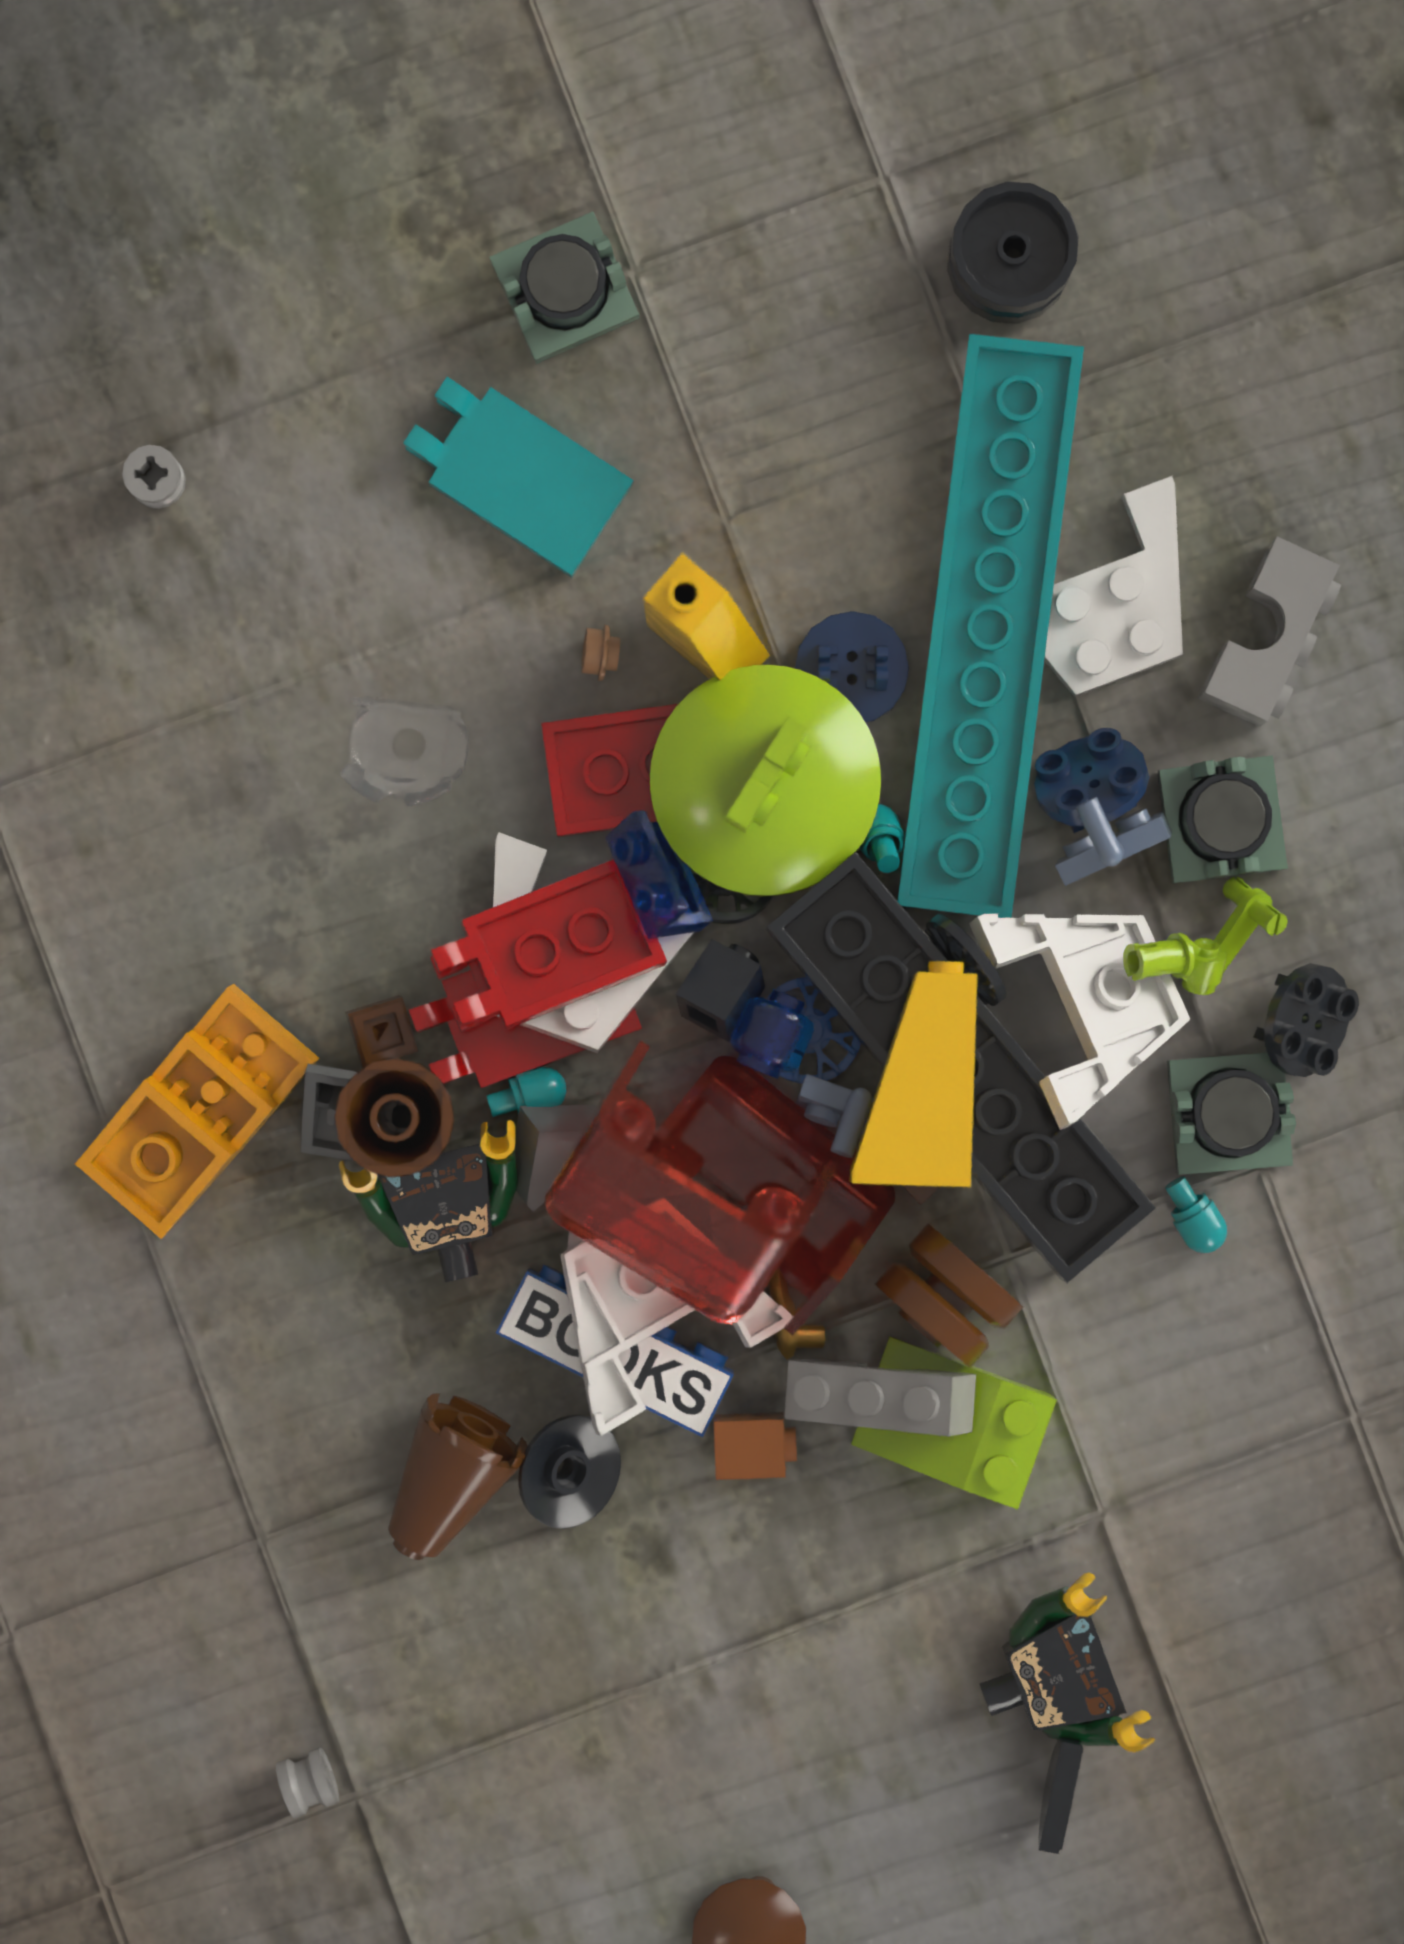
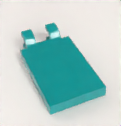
M446 377L434 395L437 398L436 403L460 417L444 443L415 424L403 442L406 446L405 450L436 469L428 481L431 487L572 578L633 486L634 480L492 387L489 388L480 401L460 384Z

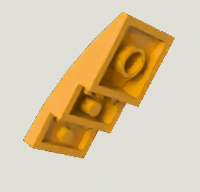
M232 984L225 989L197 1025L182 1037L154 1073L143 1080L75 1165L162 1239L210 1187L305 1077L307 1064H316L320 1058L241 989Z

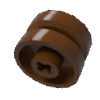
M927 1223L911 1241L909 1248L911 1255L931 1272L930 1276L923 1281L904 1263L893 1262L876 1281L875 1285L901 1308L898 1313L937 1348L942 1344L966 1366L971 1368L986 1351L989 1344L987 1337L966 1319L970 1312L974 1310L994 1328L1005 1329L1021 1311L1023 1306L955 1245Z

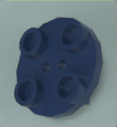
M850 611L830 615L810 629L799 646L795 669L812 674L833 686L852 703L865 723L874 722L893 709L905 690L909 665L905 646L892 627L874 615ZM848 653H855L857 660L849 662L846 657ZM849 675H854L857 678V683L850 685L847 683L846 678Z
M1113 728L1097 729L1088 737L1070 741L1056 750L1046 751L1036 759L1035 763L1037 775L1034 786L1039 806L1051 819L1069 825L1073 833L1085 829L1076 806L1097 797L1108 822L1113 821L1137 807L1138 801L1146 792L1149 781V773L1143 753L1131 742L1123 740L1121 734Z

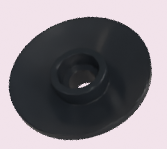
M568 1415L558 1418L543 1427L524 1452L525 1457L519 1468L518 1487L522 1502L527 1511L543 1524L554 1528H572L584 1524L595 1517L606 1506L616 1489L621 1470V1456L618 1443L611 1431L602 1436L597 1435L593 1428L591 1417ZM564 1460L562 1469L557 1473L559 1465Z

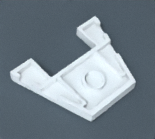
M1172 476L1125 493L1122 496L1124 506L1140 544L1141 552L1054 584L1044 661L1073 697L1183 655L1175 482Z
M498 832L495 843L493 907L533 892L547 855L546 849ZM660 892L651 914L650 922L666 956L667 963L665 966L520 1025L598 1053L642 999L645 992L677 956L688 939L702 925L704 919L692 913L683 904L681 899Z
M983 914L969 923L980 949L985 953L995 969L1036 954L1042 955L1088 1058L1086 1062L1048 1075L1039 1081L1060 1130L1081 1118L1090 1107L1109 1093L1127 1074L1146 1060L1190 1020L1170 974L1133 981L1132 976L1128 977L1123 965L1125 947L1133 943L1155 942L1144 915H1076L1073 918H1045L1044 914H1024L1020 918H998V914Z
M665 1197L653 1200L560 1254L592 1425L596 1434L600 1436L646 1410L618 1355L718 1297L743 1344L749 1348L795 1322L792 1315L782 1305H778L770 1298L753 1278L745 1271H741L729 1260L711 1239Z

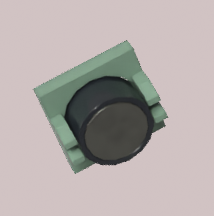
M590 212L489 257L536 364L640 319L638 310L627 288L621 265L616 261L612 245L608 237L603 234L594 212Z
M1273 755L1247 759L1245 757H1232L1218 762L1209 760L1195 763L1191 766L1157 771L1162 811L1172 830L1171 837L1166 839L1172 884L1288 869Z
M1267 1052L1167 1060L1176 1174L1293 1166L1291 1134L1295 1132L1296 1118L1290 1112V1103L1294 1100V1094L1290 1083H1286L1285 1073L1281 1072L1271 1063Z

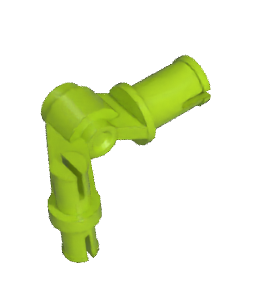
M1238 876L1236 879L1232 877L1224 884L1223 894L1235 903L1237 907L1214 940L1199 938L1193 942L1183 933H1174L1165 941L1128 944L1123 953L1124 969L1128 977L1132 976L1133 981L1172 974L1177 979L1182 978L1181 985L1188 992L1197 995H1210L1215 992L1216 986L1222 981L1224 971L1258 925L1271 936L1274 933L1279 935L1285 930L1288 919L1272 906V899L1266 892L1259 888L1252 889Z

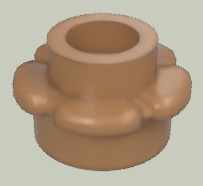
M604 625L603 629L586 628L584 636L581 673L598 675V681L604 680L606 670L617 671L620 637L610 636L609 625Z

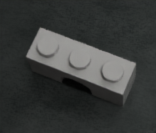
M1277 536L1268 545L1245 594L1246 597L1267 607L1273 614L1277 628L1274 642L1269 648L1251 650L1230 640L1227 641L1220 648L1197 699L1258 727L1268 722L1270 715L1279 719L1293 692V687L1285 684L1294 664L1301 667L1304 666L1317 640V636L1309 632L1318 612L1324 615L1329 613L1341 588V584L1333 581L1340 565Z
M819 1358L788 1361L785 1419L941 1436L971 1433L973 1428L976 1374L930 1369L867 1367V1363Z

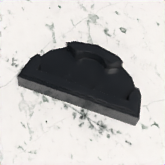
M1059 1738L1055 1744L1042 1799L1038 1836L1039 1851L1059 1854V1850L1063 1848L1084 1750L1079 1741Z

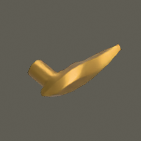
M777 1251L768 1256L770 1298L778 1305H782L795 1321L775 1333L777 1347L780 1353L788 1360L794 1356L796 1348H824L825 1328L823 1325H797L795 1304L788 1293L785 1273Z

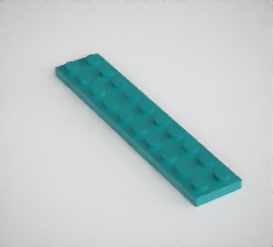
M969 334L898 894V903L901 906L978 916L998 914V918H1012L1084 353L1083 346Z

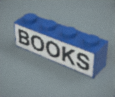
M543 1264L539 1273L529 1268L496 1334L583 1377L564 1273ZM669 1326L618 1355L621 1364L647 1410L701 1437L704 1436L734 1376V1371L724 1366L728 1356L701 1342H697L694 1350L674 1341L673 1339L677 1331Z

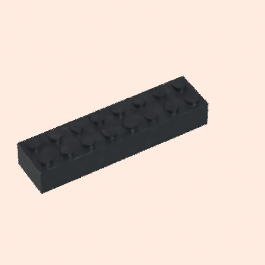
M856 852L766 927V931L883 1069L914 974L917 972H928V962L930 961L948 962ZM976 995L971 1174L1059 1279L1068 1283L1155 1210L1156 1207L1081 1118L1070 1126L1059 1129L1039 1083L1045 1076Z

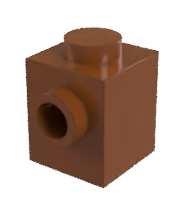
M784 1412L715 1415L713 1423L716 1480L786 1478V1462H797L796 1427H785Z

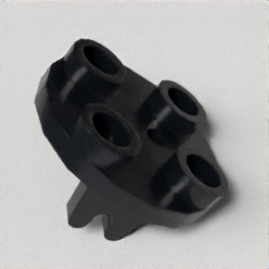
M1309 963L1295 969L1288 976L1278 974L1274 985L1279 987L1270 1001L1264 1028L1257 1027L1253 1038L1265 1042L1271 1063L1281 1072L1299 1077H1307L1312 1074L1325 1076L1335 1068L1338 1061V1049L1345 1039L1349 1021L1355 1017L1359 1007L1357 992L1347 988L1344 978L1334 968Z

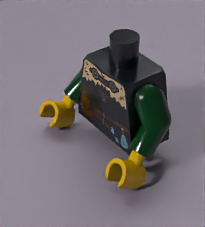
M507 1120V1135L500 1138L491 1136L487 1131V1122H483L481 1125L480 1144L444 1152L430 1166L408 1176L388 1177L378 1175V1178L377 1174L371 1173L366 1169L360 1172H351L346 1169L345 1163L342 1160L339 1162L343 1185L347 1190L354 1192L368 1220L396 1247L409 1248L412 1255L437 1250L445 1282L478 1275L471 1241L494 1235V1227L507 1219L517 1190L518 1174L514 1152L516 1126L511 1120Z
M1084 1573L1070 1587H1063L1031 1600L1009 1629V1641L1002 1646L1011 1672L982 1682L979 1685L991 1716L1023 1705L1033 1730H1042L1049 1738L1079 1741L1084 1746L1120 1745L1126 1751L1135 1753L1143 1750L1155 1741V1738L1152 1737L1148 1739L1139 1737L1134 1730V1725L1145 1723L1151 1719V1716L1147 1711L1140 1710L1124 1719L1119 1717V1715L1127 1712L1091 1617L1102 1606L1107 1597L1103 1595L1099 1599H1091L1085 1595L1083 1588L1090 1585L1095 1576L1092 1573Z

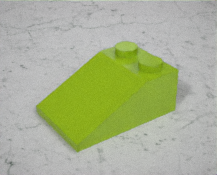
M889 1336L878 1368L903 1370L930 1369L976 1374L972 1432L954 1436H941L856 1427L851 1445L959 1489L1018 1510L1057 1399L1049 1393L974 1366L969 1368L963 1362Z

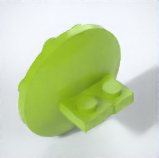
M752 665L730 670L721 680L713 677L699 685L676 706L666 720L657 739L651 760L650 793L652 805L659 827L672 850L692 871L705 880L721 888L745 895L778 896L801 891L818 884L858 850L872 826L880 799L881 770L878 752L870 730L860 713L843 694L827 682L812 674L785 666Z

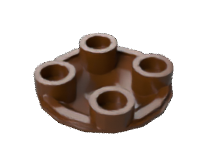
M755 1876L750 1879L740 1878L720 1885L703 1900L693 1918L692 1944H805L806 1926L799 1906L784 1889L776 1886L770 1879L764 1876Z

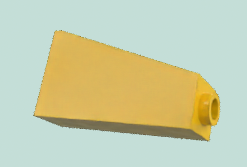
M683 553L643 597L647 626L708 679L716 677L721 680L730 670L752 665H763L770 657V654L728 591ZM686 599L690 604L682 605L681 603Z
M930 961L928 962V972H917L914 974L850 1169L851 1183L971 1187L977 974H963L962 962Z

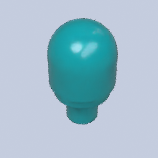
M878 804L872 826L860 845V850L868 859L877 863V867L881 872L889 873L895 871L900 865L898 855L903 848L904 834L897 814L890 807Z
M538 1067L518 1074L515 1078L508 1079L510 1088L486 1095L492 1117L515 1110L519 1114L520 1106L555 1107L561 1105L566 1097L567 1086L565 1079L557 1070L550 1067Z
M1185 1176L1170 1182L1165 1189L1176 1206L1171 1212L1174 1219L1173 1224L1186 1245L1198 1253H1211L1219 1249L1227 1237V1224L1214 1201L1208 1199L1205 1193L1196 1195Z

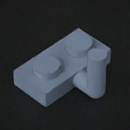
M1094 797L1076 806L1088 834L1064 845L1063 849L1066 856L1058 859L1055 866L1066 886L1107 866H1115L1121 860L1170 838L1172 830L1163 811L1150 817L1147 809L1144 808L1116 821L1115 825L1118 832L1114 833L1098 798Z
M807 1074L801 1085L795 1105L806 1109L804 1116L816 1123L836 1127L838 1121H840L831 1151L843 1157L853 1158L874 1098L864 1088L850 1090Z

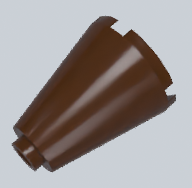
M386 1059L373 1062L358 1071L348 1081L339 1095L335 1113L338 1139L348 1155L358 1165L371 1173L388 1177H402L415 1174L435 1162L450 1141L454 1126V1110L451 1097L443 1082L432 1071L419 1063L405 1059ZM401 1105H407L412 1114V1122L407 1127L398 1126L393 1118L395 1109Z
M433 1393L426 1399L420 1411L388 1526V1531L394 1539V1547L403 1555L414 1560H422L424 1557H437L520 1468L525 1457L524 1452L528 1447L523 1437L520 1438L516 1445L506 1435L511 1425L483 1406L462 1397L453 1396L448 1405L437 1403L440 1393Z

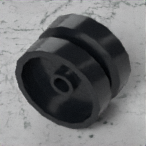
M1007 181L982 190L965 205L950 240L947 271L955 294L971 312L991 322L1018 324L1041 316L1059 300L1077 262L1079 236L1072 215L1055 194L1033 183ZM1012 247L1021 252V257L1011 258L1005 252L1008 253Z

